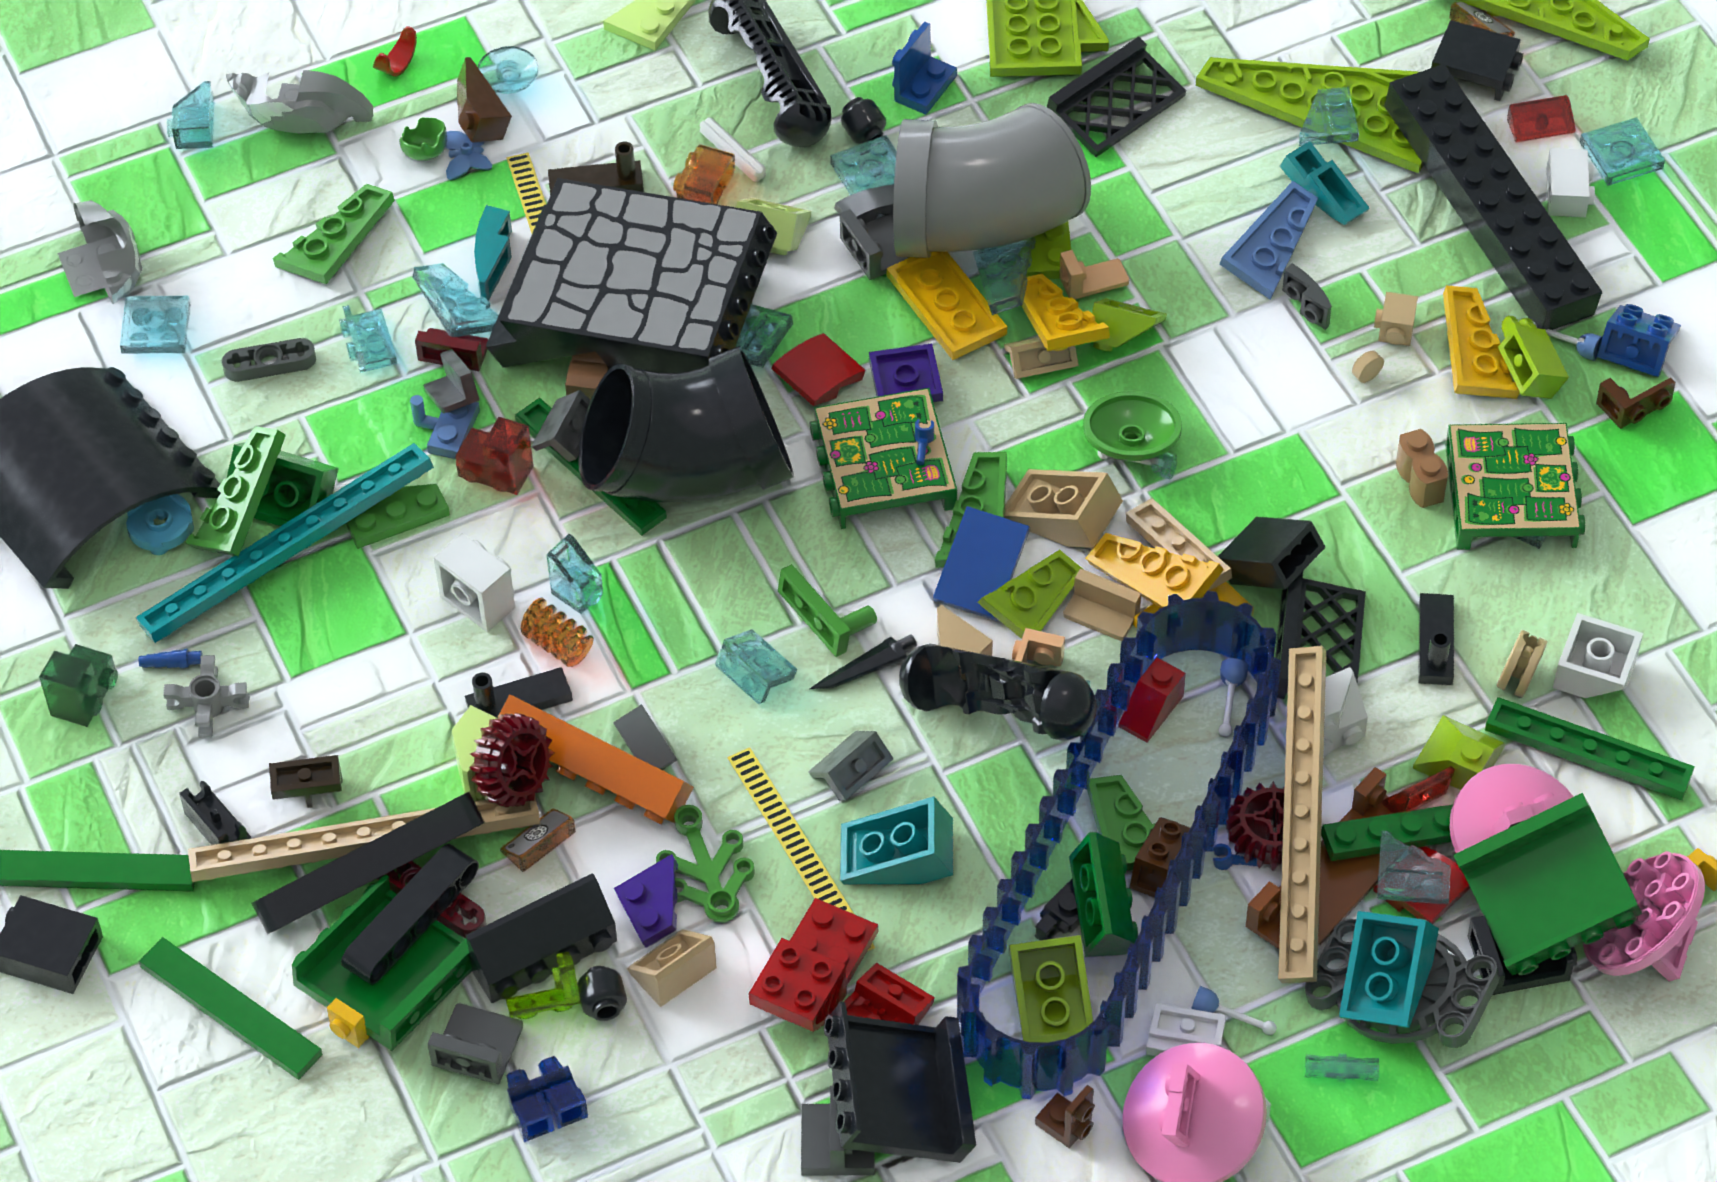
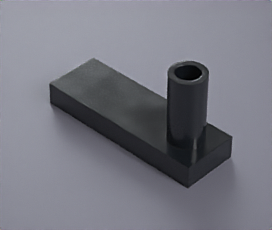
M1420 593L1418 683L1453 685L1454 595Z
M562 667L493 687L492 677L488 673L480 672L472 678L473 693L464 696L467 709L472 705L498 718L509 694L541 710L573 701L572 692Z

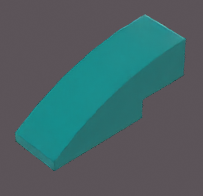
M1311 141L1287 154L1282 161L1280 167L1290 180L1318 197L1316 206L1341 224H1348L1370 209L1333 160L1326 162Z
M486 205L480 218L474 247L478 289L481 301L484 303L489 302L512 258L509 239L512 233L510 211Z

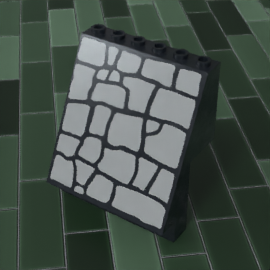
M557 178L550 198L540 213L486 348L502 367L596 352L609 369L616 364H625L634 369L639 368L658 373H681L709 366V358L736 347L777 232L760 211Z

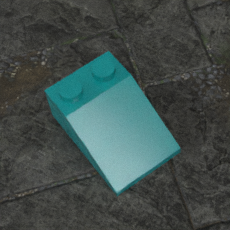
M935 796L841 824L840 881L843 885L925 884L953 876V817Z
M1358 911L1339 1017L1410 1028L1433 964L1439 928L1427 920Z

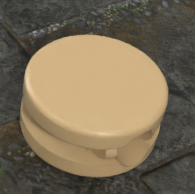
M1525 630L1520 631L1496 685L1498 688L1505 690L1511 676L1520 679L1514 695L1520 698L1524 696L1547 645V640L1541 637L1537 640L1536 636H1529L1530 633Z

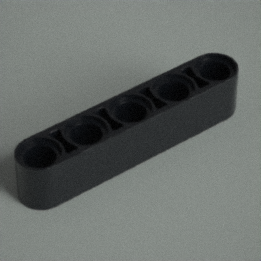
M445 844L349 945L341 960L342 967L370 985L376 984L471 883L479 868L478 861L453 845Z

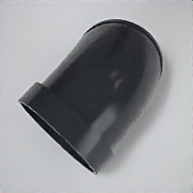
M740 346L709 358V366L688 372L658 373L639 368L634 369L625 364H616L603 376L589 403L580 438L579 470L583 484L590 490L604 491L609 495L640 501L690 502L737 493L760 485L765 490L794 478V471L775 419L755 373Z

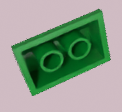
M245 442L234 444L227 477L234 472L236 467L233 462ZM280 450L254 518L278 526L284 525L333 494L339 468Z
M1089 832L1069 856L1085 957L1126 955L1138 940V927L1136 922L1132 921L1130 911L1133 902L1132 892L1130 888L1126 887L1125 881L1127 871L1126 857L1124 854H1121L1119 842L1097 832Z

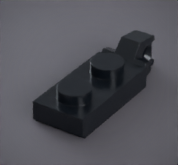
M1073 879L1040 912L1042 919L1035 926V937L1037 939H1052L1059 931L1063 934L1067 932L1072 933L1080 925Z

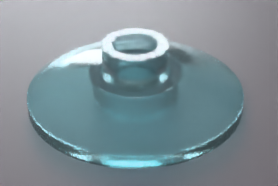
M514 46L496 48L485 54L478 64L479 70L496 93L502 94L516 93L528 88L534 83L539 72L538 62L534 55L523 48Z

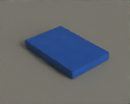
M966 506L935 589L933 600L997 621V618L977 602L1013 578L1030 532V526Z

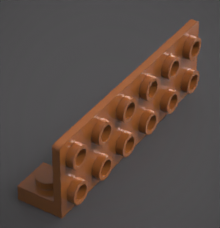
M1374 767L1354 789L1352 808L1339 822L1409 810L1386 795L1387 791L1384 789L1386 774ZM1321 841L1318 948L1331 935L1338 923L1351 913L1408 849L1331 861L1324 841ZM1269 881L1249 902L1245 926L1277 949H1279L1281 885L1278 887Z

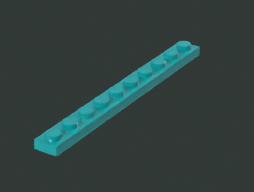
M415 443L411 444L240 552L239 557L233 556L135 617L139 626L154 643L167 637L205 611L226 600L243 587L253 583L270 570L283 564L297 553L310 547L324 536L337 530L351 519L364 513L378 502L421 477L424 473L434 468L431 459Z

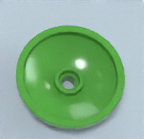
M1123 391L1106 395L1095 401L1084 415L1083 430L1087 441L1101 453L1123 461H1144L1158 457L1175 446L1181 436L1182 421L1176 408L1165 399L1146 392Z

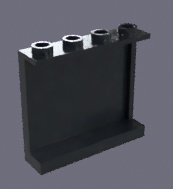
M840 1002L832 1013L826 1017L824 1034L828 1037V1066L832 1068L833 1076L831 1093L833 1100L836 1101L837 1117L835 1127L836 1131L840 1134L841 1148L961 1163L975 1148L976 1138L959 1019L945 1016L936 1027L847 1015L846 1002Z

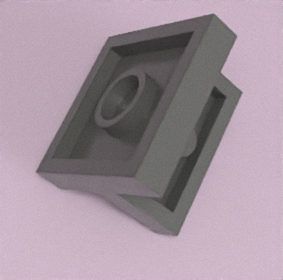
M830 1086V1104H802L801 1176L875 1175V1152L841 1148L840 1134L836 1131L835 1127L837 1109L836 1101L832 1098V1086Z

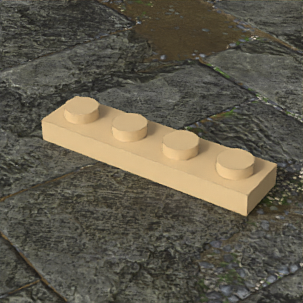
M1153 498L1125 512L1126 522L1154 548L1156 546L1165 548L1170 553L1181 556L1183 554L1195 556L1198 560L1207 563L1209 560L1220 563L1224 571L1208 591L1232 578L1231 568Z

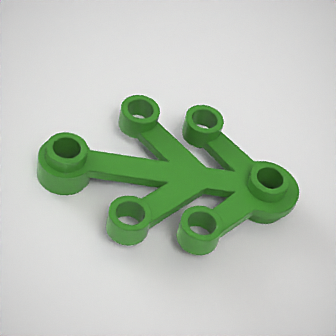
M683 805L675 812V827L679 833L687 837L697 864L677 857L670 850L659 852L656 856V863L672 854L678 863V870H675V872L704 883L708 890L707 893L690 887L685 880L675 878V887L683 889L677 893V902L688 900L703 906L705 914L712 921L719 923L728 922L735 918L739 912V900L736 895L743 883L754 877V863L749 858L737 859L733 865L734 873L725 887L722 888L719 877L732 855L739 853L743 849V835L737 830L725 832L722 837V845L713 860H711L700 832L703 826L701 810L694 805ZM686 822L694 823L692 825H684ZM731 839L738 840L736 844H729L727 842ZM742 867L749 868V871L740 872L739 869ZM720 905L727 907L725 909H717Z

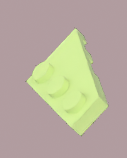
M635 0L603 21L604 30L656 51L696 0Z

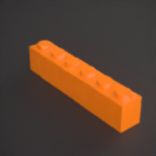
M509 694L500 714H524L539 721V725L547 729L546 736L552 739L548 748L555 752L549 758V761L559 765L556 772L573 781L577 775L587 779L585 787L601 795H604L605 791L608 790L616 794L615 802L633 810L636 804L646 809L643 816L661 825L664 819L675 824V812L679 807L686 804L694 788L692 785Z

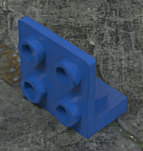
M926 21L923 22L918 30H914L911 33L907 44L902 50H897L892 60V66H894L892 86L894 87L895 102L927 115L957 77V67L931 56V24Z
M1633 304L1620 305L1607 321L1597 357L1659 377L1669 346L1680 331L1681 325L1675 323L1674 319L1667 315L1657 314L1654 316L1644 313L1641 307Z

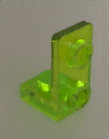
M570 952L556 954L558 967L551 968L555 985L554 989L506 999L510 1018L529 1019L535 1017L539 1012L549 1010L563 1012L571 1009L573 1005L581 1004L575 968Z

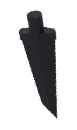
M912 634L898 641L893 637H889L809 689H832L894 663L901 662L907 656L905 652L916 647L917 642Z

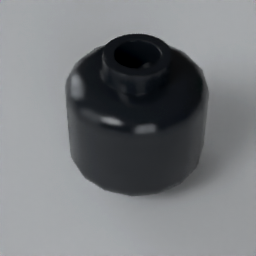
M857 97L843 107L841 124L854 142L873 144L883 136L882 131L886 126V117L873 100Z
M594 966L578 980L577 991L583 1012L589 1017L599 1021H608L617 1017L627 1003L625 988L620 973L615 969Z

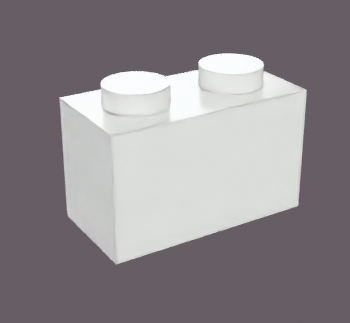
M1550 148L1546 167L1547 203L1550 216L1586 217L1588 205L1594 204L1595 187L1589 186V181L1593 180L1594 163L1588 162V149Z

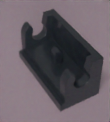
M200 782L201 791L196 796L188 788L179 793L185 815L211 845L251 839L244 825L237 821L211 791V787L207 782Z

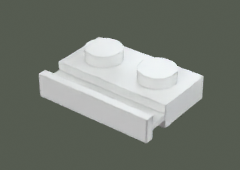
M1155 1003L1146 1045V1055L1157 1056L1170 1048L1189 1043H1207L1221 1047L1226 1015Z

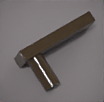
M619 142L615 146L616 163L548 169L550 195L557 178L644 192L641 161L634 160V148L630 142Z

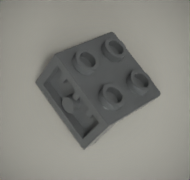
M851 209L839 213L840 239L869 280L886 274L888 267L909 258L896 256L893 212L868 223H865L861 218L857 219Z
M457 1003L443 1035L433 1032L429 1039L428 1050L431 1065L500 1084L522 1032L523 1021Z

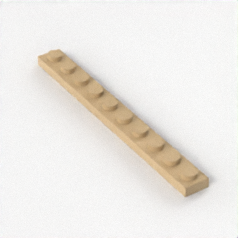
M1323 646L1289 648L1278 979L1282 984L1317 982L1326 650Z
M536 798L534 801L525 802L524 806L503 807L490 803L489 800L474 801L485 823L457 838L540 824ZM435 808L188 849L192 882L340 858Z

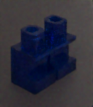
M555 1056L546 1058L538 1064L541 1076L529 1080L525 1070L521 1069L506 1075L510 1109L524 1142L554 1131L553 1120L557 1128L560 1129L588 1118L586 1099L581 1089H578L569 1066L563 1067Z

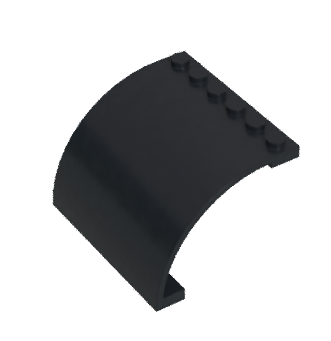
M80 367L53 372L23 384L0 398V537L43 588L69 589L74 577L64 565L91 537L130 510L173 494L190 492L197 498H218L221 494L217 490L220 483L216 480L215 474L199 461L197 454L181 441L179 434L164 422L161 414L146 402L143 394L129 383L126 375L121 370L115 367Z

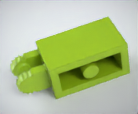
M1506 316L1501 324L1505 339L1498 346V349L1521 396L1552 399L1568 380L1569 376L1546 330L1537 328L1533 324L1534 321L1530 318H1521L1518 322L1516 317Z

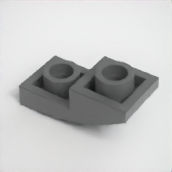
M894 185L879 186L854 193L836 202L834 208L838 214L851 209L857 219L861 218L865 223L877 219L878 214L887 215L893 212Z
M1291 263L1284 270L1282 291L1287 293L1290 298L1301 302L1300 314L1309 322L1315 323L1326 330L1330 324L1332 308L1328 297L1306 272Z
M642 704L613 722L635 757L661 770L677 761V758Z

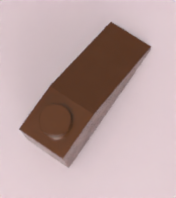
M465 57L457 79L458 123L471 142L503 140L512 115L472 58Z

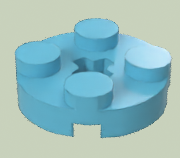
M178 494L158 498L127 512L128 519L126 525L130 539L138 547L150 550L154 555H163L169 549L179 546L194 531L190 505ZM167 518L165 523L154 525V519L163 520Z

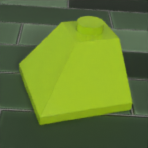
M1107 298L1094 302L1092 314L1095 315V321L1098 324L1104 322L1109 326L1110 338L1094 341L1093 347L1112 351V347L1122 346L1165 321L1167 314Z
M1443 715L1413 764V769L1461 790L1477 773L1494 766L1505 747V743Z

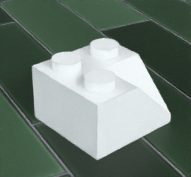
M461 533L434 556L440 597L486 632H489L516 608L510 566L504 559L500 557L495 558L487 552L484 545L478 540H471Z
M1577 613L1557 666L1553 688L1583 698L1623 690L1628 684L1635 666L1643 633Z
M1350 667L1326 677L1323 757L1341 746L1357 743L1366 733L1368 716L1354 673Z

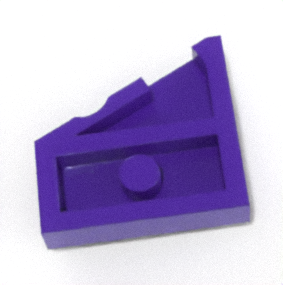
M672 854L613 888L642 944L646 948L677 930L675 905L677 903L678 889L675 887V870H678V863Z

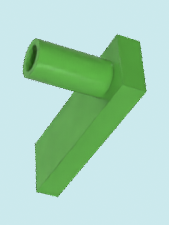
M792 564L781 569L778 584L779 594L835 657L847 652L851 635L877 623V615L869 605L839 618Z

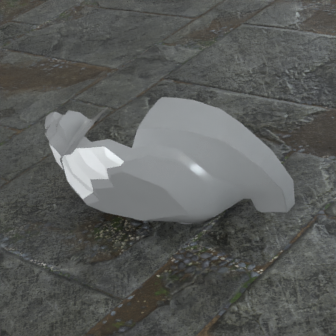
M303 70L300 85L282 83L279 96L276 99H271L265 95L270 72L259 77H254L248 73L226 74L228 84L249 113V116L264 127L273 130L298 134L329 133L339 127L349 117H353L356 122H369L374 116L373 105L363 93L339 77L327 73Z
M92 200L73 203L76 219L79 221L81 232H83L87 244L58 253L73 295L76 297L105 288L112 304L126 297L134 289L142 271L139 251L132 228L120 214L114 210L107 211Z

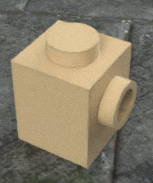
M1386 292L1383 309H1377L1374 328H1380L1378 341L1410 346L1418 296Z

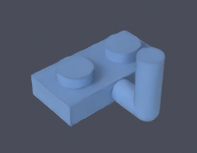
M412 396L410 404L414 424L418 427L433 430L427 444L428 453L459 460L479 414V402L471 403L447 413L441 412L439 418L425 415L424 402L421 396Z

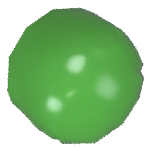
M422 117L418 120L415 128L409 129L408 126H405L402 137L399 139L400 148L406 156L418 161H428L438 157L443 153L447 145L445 123L437 118Z

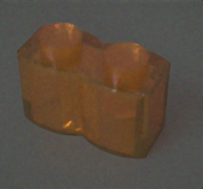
M702 144L698 145L694 152L688 154L683 172L678 173L675 177L673 190L676 191L677 198L718 204L723 190L728 186L734 174L735 154Z

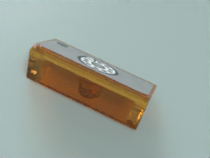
M1461 1L1454 2L1451 5L1449 18L1452 21L1510 37L1515 36L1514 31L1489 15L1485 10L1470 6Z
M552 808L540 817V824L527 827L501 847L500 851L522 872H525L576 832L575 821L571 816Z

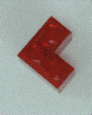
M498 417L490 433L471 428L455 456L458 476L468 482H478L493 487L500 492L518 495L534 467L529 426Z

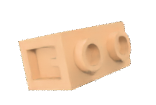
M1073 250L1060 253L1059 278L1069 298L1079 299L1129 285V277L1121 260L1118 258L1085 267L1082 261L1077 260Z
M1025 628L1022 640L1015 641L1012 659L1025 663L1028 660H1033L1042 665L1061 667L1064 659L1065 637Z

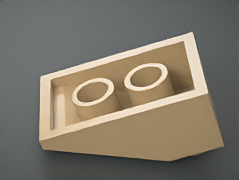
M1028 469L1005 504V518L1030 526V532L1064 546L1094 548L1123 500L1108 473Z

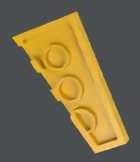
M1043 274L1011 280L1014 295L1047 351H1062L1071 346L1110 338L1109 326L1104 322L1098 324L1095 321V315L1088 310L1083 312L1079 309L1078 302L1075 299L1064 297L1063 290Z
M1446 285L1443 299L1454 393L1517 399L1520 392L1516 383L1513 382L1510 371L1498 349L1501 343L1497 334H1493L1490 328V317L1478 289Z
M1109 533L1103 535L1085 558L1096 569L1125 587L1140 592L1143 598L1182 622L1224 571L1220 563L1209 560L1207 563L1198 560L1195 556L1187 554L1181 556L1157 546L1151 548L1144 546L1139 541Z

